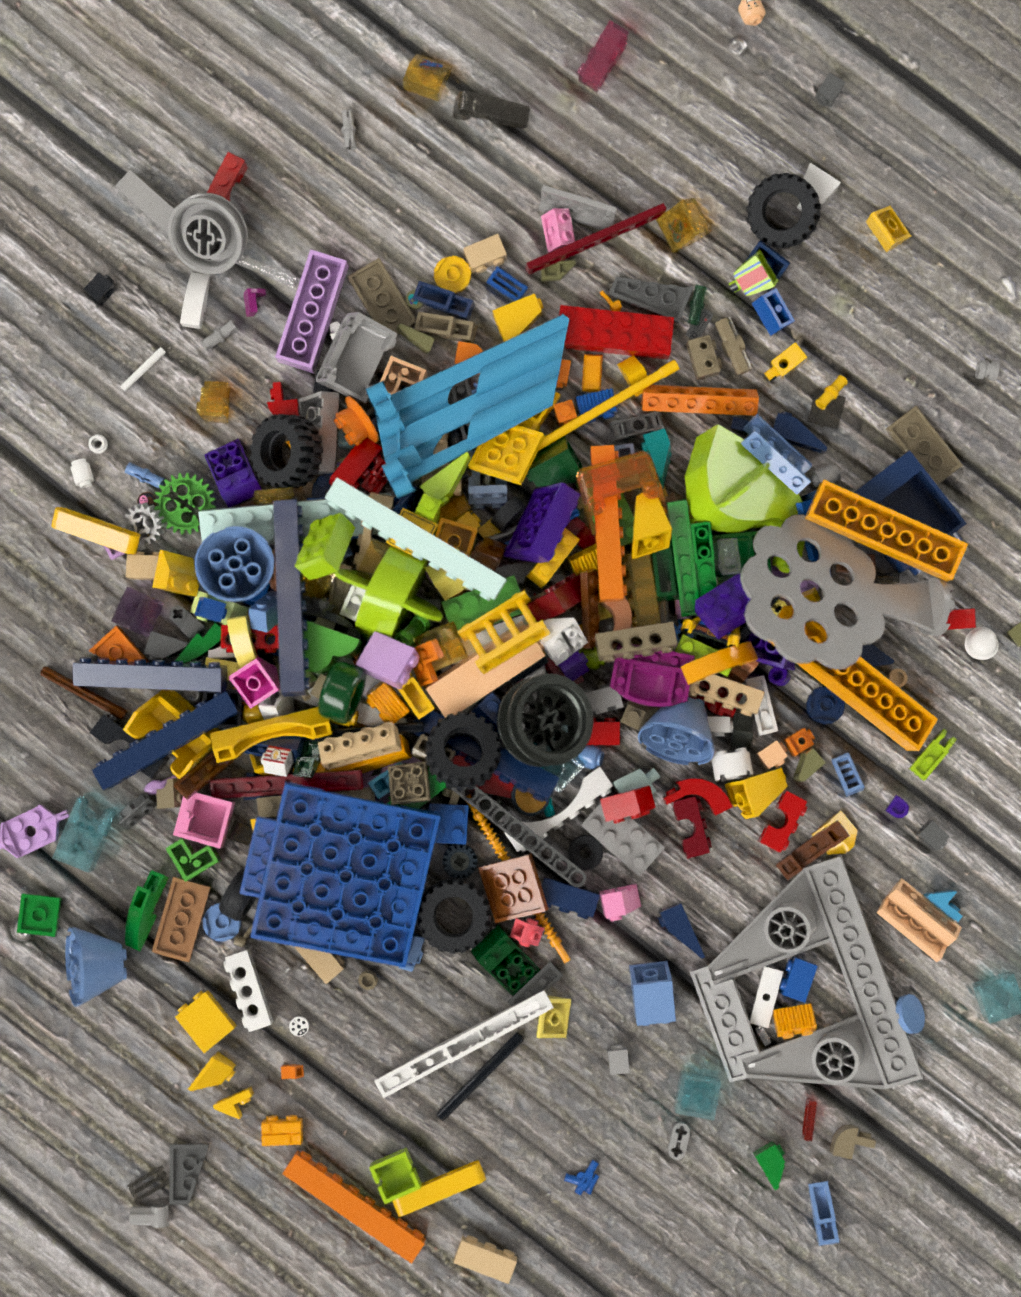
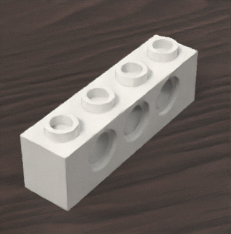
M250 948L226 956L224 967L227 973L230 972L232 978L230 986L233 991H236L238 997L236 998V1004L239 1010L242 1009L244 1028H248V1031L251 1032L271 1025L274 1021ZM238 967H243L246 970L245 977H240L237 974ZM244 986H250V987H251V989H252V994H251V995H245V994H244V992H243V987H244ZM249 1005H256L258 1013L252 1014L249 1011Z

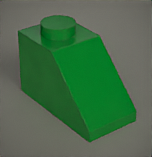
M771 1141L754 1151L753 1154L776 1191L779 1188L785 1160L782 1157L785 1153L780 1144L775 1145Z

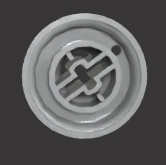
M197 193L189 196L173 210L168 221V238L173 251L186 266L197 272L219 274L227 271L243 256L246 250L248 231L244 218L230 201L217 194Z

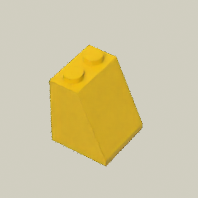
M655 490L645 491L636 496L632 559L669 548L672 527Z

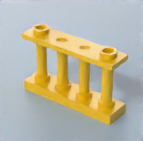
M524 590L514 594L506 602L475 621L465 624L457 631L464 642L469 639L475 648L479 659L474 662L483 675L551 634L543 620L536 622L526 605L531 600ZM517 609L521 610L530 625L522 633L519 632L509 615ZM502 618L513 635V638L505 643L502 642L493 626L494 623ZM485 629L496 645V648L489 653L485 652L476 634Z

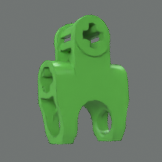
M416 614L407 627L395 635L394 640L412 648L418 646L421 638L429 630V620Z

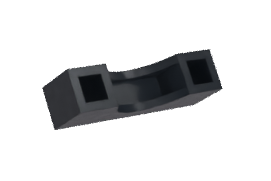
M103 714L89 732L104 744H110L117 740H124L131 744L138 740L123 730L124 727L118 723L120 719L112 714ZM164 757L141 772L150 779H155L168 760Z

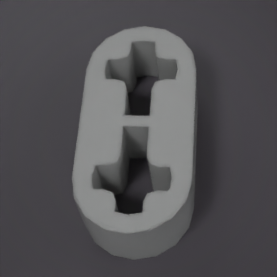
M683 1121L676 1122L670 1134L668 1153L674 1160L682 1159L687 1149L690 1129ZM680 1126H683L686 1133H682L681 1139H678L676 1129H680ZM679 1142V1148L682 1151L674 1155L671 1149L676 1148V1144Z

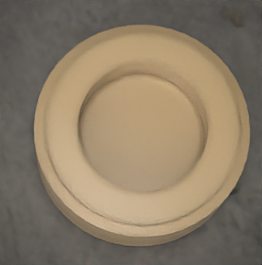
M893 669L887 675V678L899 688L907 683V674L902 669Z

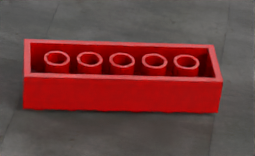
M560 305L559 316L564 314L569 318L564 349L628 356L634 355L668 360L670 357L674 317Z

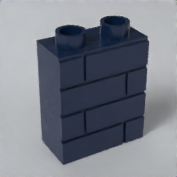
M910 450L854 492L958 540H963L957 531L967 523ZM883 554L898 574L907 569L910 570L913 576L921 572V570Z

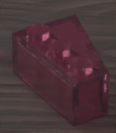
M609 20L604 31L599 36L595 47L590 50L585 64L582 63L577 71L580 83L595 92L599 91L626 49L629 31Z

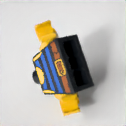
M698 616L692 620L684 619L681 629H688L690 634L693 631V639L719 650L728 648L731 644L739 648V641L741 639L739 627L717 639Z

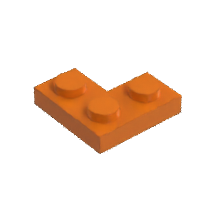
M436 638L414 647L419 654V661L413 670L420 687L438 680L431 662L444 657Z

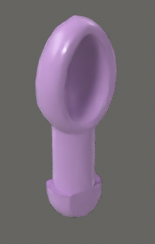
M172 775V777H169V778H167V779H172V778H177V777H176L175 775ZM167 779L150 781L145 786L144 792H147L149 795H156V789H163L166 786Z

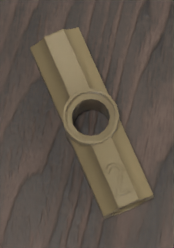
M726 317L716 322L715 326L722 340L723 351L726 357L730 359L736 375H743L751 371L753 368L745 352L744 341L738 335L731 317Z

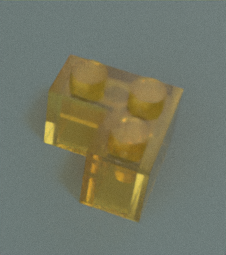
M205 381L204 386L201 387L200 402L197 401L196 411L205 422L228 423L230 385L228 382Z

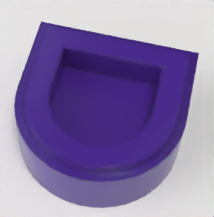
M895 795L885 811L895 818H903L908 814L909 806L905 800Z

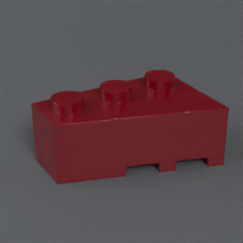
M572 573L544 590V595L527 604L536 622L541 620L544 622L547 619H551L581 601L580 574Z

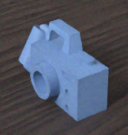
M413 933L407 958L408 963H406L405 968L399 966L398 968L412 972L416 963L420 964L423 955L421 948L424 942L422 936Z

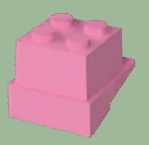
M195 793L188 800L183 796L173 835L212 847L223 848L235 802L200 793Z

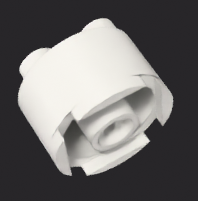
M746 748L735 749L732 753H727V750L718 751L711 759L715 782H718L720 778L721 782L743 779L742 775L753 776L750 753Z

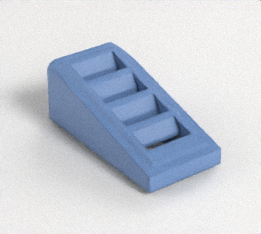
M849 752L831 759L846 797L864 790V784ZM848 760V764L838 766L839 763ZM851 767V771L844 774L841 773V771ZM852 775H854V777H855V778L850 779V780H848V781H845V780H844V778H847V777L852 776ZM857 782V786L848 789V785Z

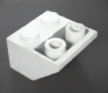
M554 618L544 621L551 634L541 639L540 642L545 648V653L557 666L588 643L574 618Z

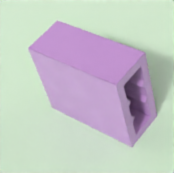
M374 631L356 666L363 669L367 675L401 690L402 686L408 682L412 668L418 664L419 654L414 648Z

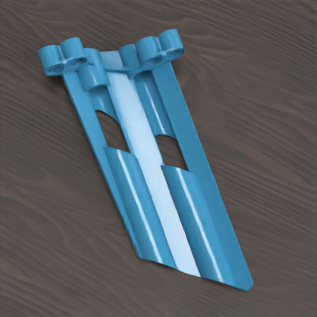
M562 314L392 395L388 393L383 381L366 388L368 397L375 410L386 464L382 465V468L397 499L416 491L412 486V481L553 406L569 323L567 316ZM480 373L477 392L450 405L448 403V395L451 388L455 384ZM470 423L466 440L433 455L437 443L444 434Z

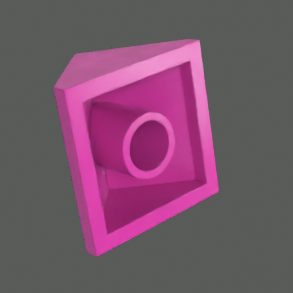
M259 657L228 676L250 709L280 690L277 667Z

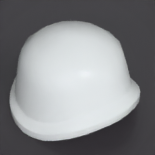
M986 627L974 628L965 638L966 652L975 659L986 660L992 658L998 651L999 642L997 636Z

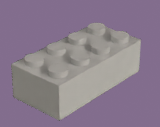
M599 802L580 825L640 877L665 847L633 819L631 820L630 816L624 817L625 821L614 824L613 820L606 822L601 802Z

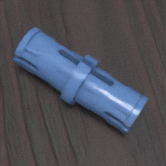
M129 462L125 469L126 474L139 479L142 483L146 482L160 489L159 485L163 486L165 478L150 472L147 468L143 469Z

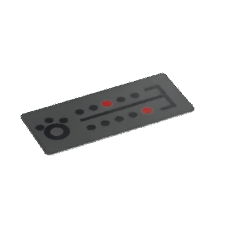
M702 307L685 335L691 339L700 338L714 314Z

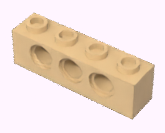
M711 675L706 679L690 684L688 696L696 698L699 695L704 697V701L715 704V701L720 702L723 708L729 710L737 708L741 710V714L750 717L752 714H758L765 693L764 691L717 675ZM701 681H706L709 684V689L706 692L701 691L699 688ZM720 687H724L727 690L725 698L719 697L717 693ZM741 693L745 696L744 704H739L736 701L737 694Z

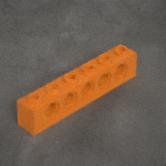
M650 385L642 390V411L755 416L758 412L759 396L756 389Z

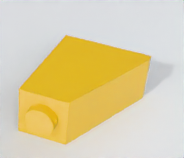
M535 293L492 310L493 318L503 342L526 332L542 315L541 309H544L541 299L536 298Z

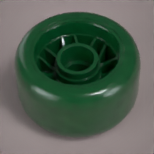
M346 662L335 663L330 669L320 693L318 702L319 714L337 723L346 724L350 722L357 711L365 689V671Z

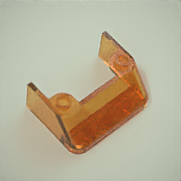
M645 451L588 466L577 472L576 480L586 520L592 534H596L592 516L599 515L604 511V498L634 489L642 488L644 496L649 499L658 497L664 512L668 513L653 459Z

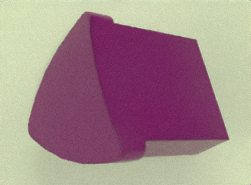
M252 288L245 290L243 295L246 317H254L258 312L256 297L265 296L266 289Z

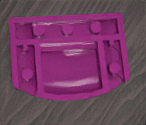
M618 643L617 650H620L622 645ZM662 651L654 652L651 656H642L640 654L626 660L623 657L615 658L610 688L614 689L625 699L646 706L668 707L681 702H687L690 685H688L681 666L694 661L695 656L678 652L662 653Z

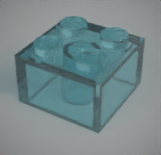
M1005 972L972 983L983 1019L987 1023L991 1024L1021 1014V992L1013 973Z
M680 1070L674 1103L675 1113L714 1120L721 1084L718 1077Z

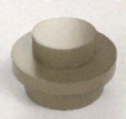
M371 970L362 972L358 979L359 985L365 990L375 988L378 983L376 973Z

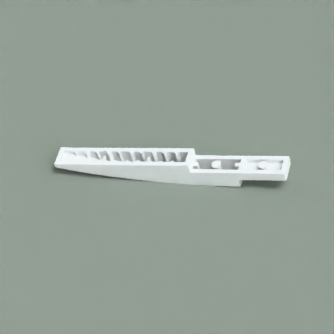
M545 990L410 1059L409 1062L375 1079L374 1082L383 1098L554 1007Z

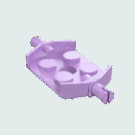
M38 805V807L2 822L0 828V849H5L16 858H20L58 840L59 823L61 820L70 817V814H66L68 810L66 809L58 814H54L45 806ZM29 826H34L36 829L33 837L29 836L26 832Z

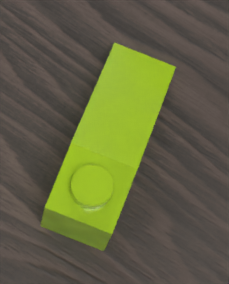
M465 452L420 486L426 495L442 501L441 507L450 501L449 499L457 488L471 460L469 453Z

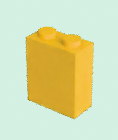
M209 990L204 993L202 991L198 992L192 997L194 1002L189 1006L185 1003L177 1010L179 1014L175 1016L203 1053L207 1052L237 1027Z

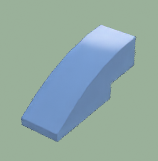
M828 1181L808 1184L818 1246L839 1243Z

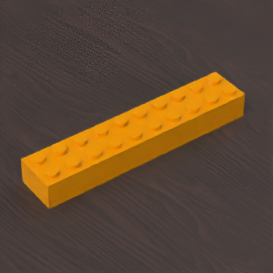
M792 605L784 606L778 617L782 619L792 618L794 612ZM815 621L805 623V634L812 642L824 643L826 641L827 633L823 626ZM859 657L856 663L846 669H832L824 666L817 660L807 664H798L906 751H919L938 720L861 657Z

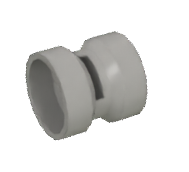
M978 360L975 378H988L989 380L996 381L999 373V362L992 361L989 364L985 360Z

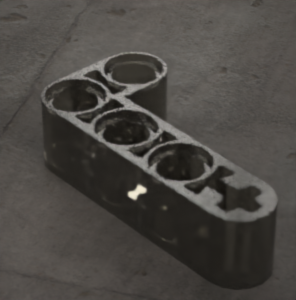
M463 90L455 97L452 117L462 121L475 117L514 128L526 129L529 122L530 107L481 93Z

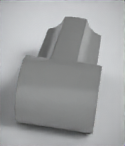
M155 1204L151 1207H131L129 1214L130 1225H151L154 1228L169 1226V1205Z

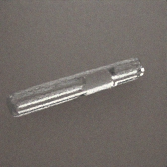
M243 255L235 263L291 287H295L298 282L296 276L246 255Z

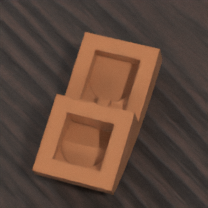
M755 660L742 666L738 665L731 669L729 676L723 675L722 677L742 684L759 663Z

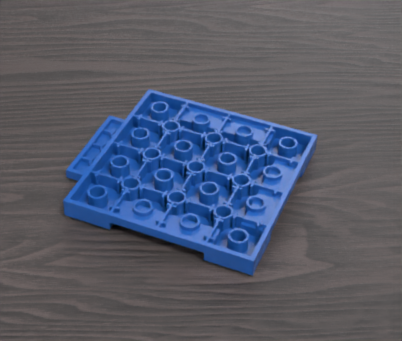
M285 782L277 819L256 817L240 894L259 898L250 938L405 968L440 821V814Z

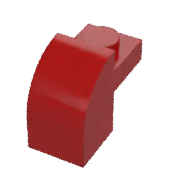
M273 382V388H270L271 400L274 401L267 402L270 412L273 415L299 416L298 399L284 400L283 385L281 382Z

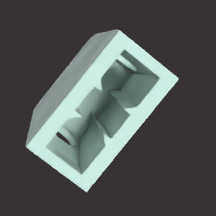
M639 768L613 781L612 784L619 794L649 785L653 794L656 789L652 783L659 779L660 775L654 768L646 774Z

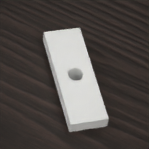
M767 966L763 967L749 1019L751 1024L765 1028L769 1027L783 971ZM767 993L769 995L768 999L763 1000V995Z

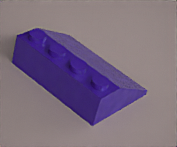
M563 482L534 489L503 555L535 563L549 562L554 557V550L563 537L564 528L571 520L572 511L578 505L580 494Z

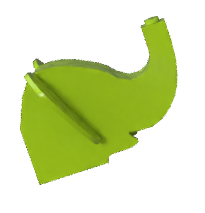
M717 424L696 437L685 474L687 503L691 513L689 515L690 524L695 521L698 523L710 521L711 530L735 533L751 528L762 529L770 525L781 527L787 518L798 515L796 503L802 502L799 493L796 495L768 469L770 467L768 462L762 464L741 445L744 439ZM805 541L797 543V552L800 557H802ZM774 556L772 565L781 572L789 573L790 569L786 561Z
M424 494L415 514L438 524L442 501ZM390 546L373 576L350 569H339L338 572L333 573L342 581L366 590L355 621V628L362 636L361 640L366 642L367 638L372 636L374 631L394 639L395 635L400 631L409 611L430 620H442V613L436 606L416 596L425 578V568L429 560L423 558L421 561L408 553Z

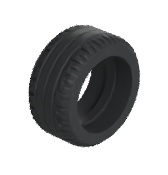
M245 868L235 875L219 904L220 912L235 921H240L246 916L257 898L240 894Z

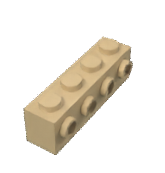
M390 722L381 723L378 727L374 728L366 727L356 733L347 732L337 738L329 737L318 743L321 764L327 770L402 750L398 728Z

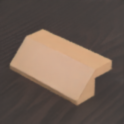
M903 878L897 882L884 898L877 911L881 917L936 962L942 959L946 948L957 939L962 928Z

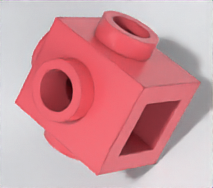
M516 918L509 937L518 940V944L528 948L530 945L538 946L544 928L537 925L538 921L527 918V920Z

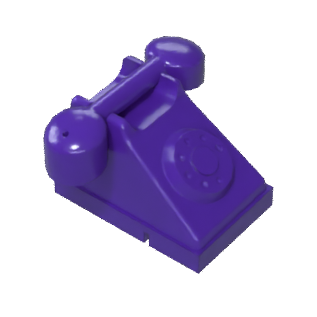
M752 632L743 643L751 641L758 657L756 661L774 667L768 675L770 682L777 686L788 684L791 679V674L788 670L794 671L795 663L783 657L769 641L761 639Z

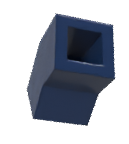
M734 417L731 424L732 431L749 435L743 430L749 421Z

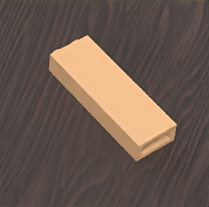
M521 621L518 624H516V627L518 628L519 632L522 633L523 631L528 629L530 625H525L523 621ZM507 630L499 635V637L505 643L512 639L513 635L510 630ZM492 640L484 645L483 648L486 653H489L496 648V645ZM538 641L484 675L474 662L479 659V655L475 651L437 676L438 680L425 685V688L445 718L451 713L455 716L458 712L463 711L545 657L543 653L545 648Z

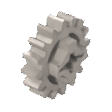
M139 503L129 508L130 512L125 515L129 519L124 521L125 524L129 525L126 529L139 533L142 545L152 544L161 538L160 535L164 534L161 528L165 527V524L161 523L164 516L159 517L158 515L160 510L155 511L154 505L148 507V503Z

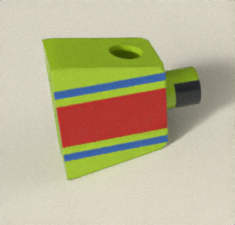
M759 250L733 273L735 280L730 282L729 286L734 293L742 289L746 296H750L775 287L778 279L761 250Z

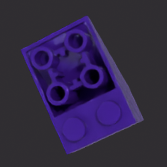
M239 439L204 454L218 490L228 508L263 492Z

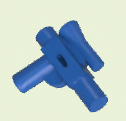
M592 1160L586 1171L578 1172L576 1176L566 1173L564 1181L576 1184L577 1188L574 1192L578 1195H582L583 1191L591 1195L593 1187L599 1178V1175H594L599 1163Z

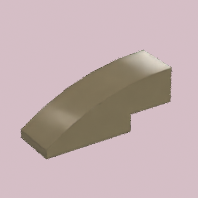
M418 312L415 330L424 334L474 344L478 328L475 322L425 312Z

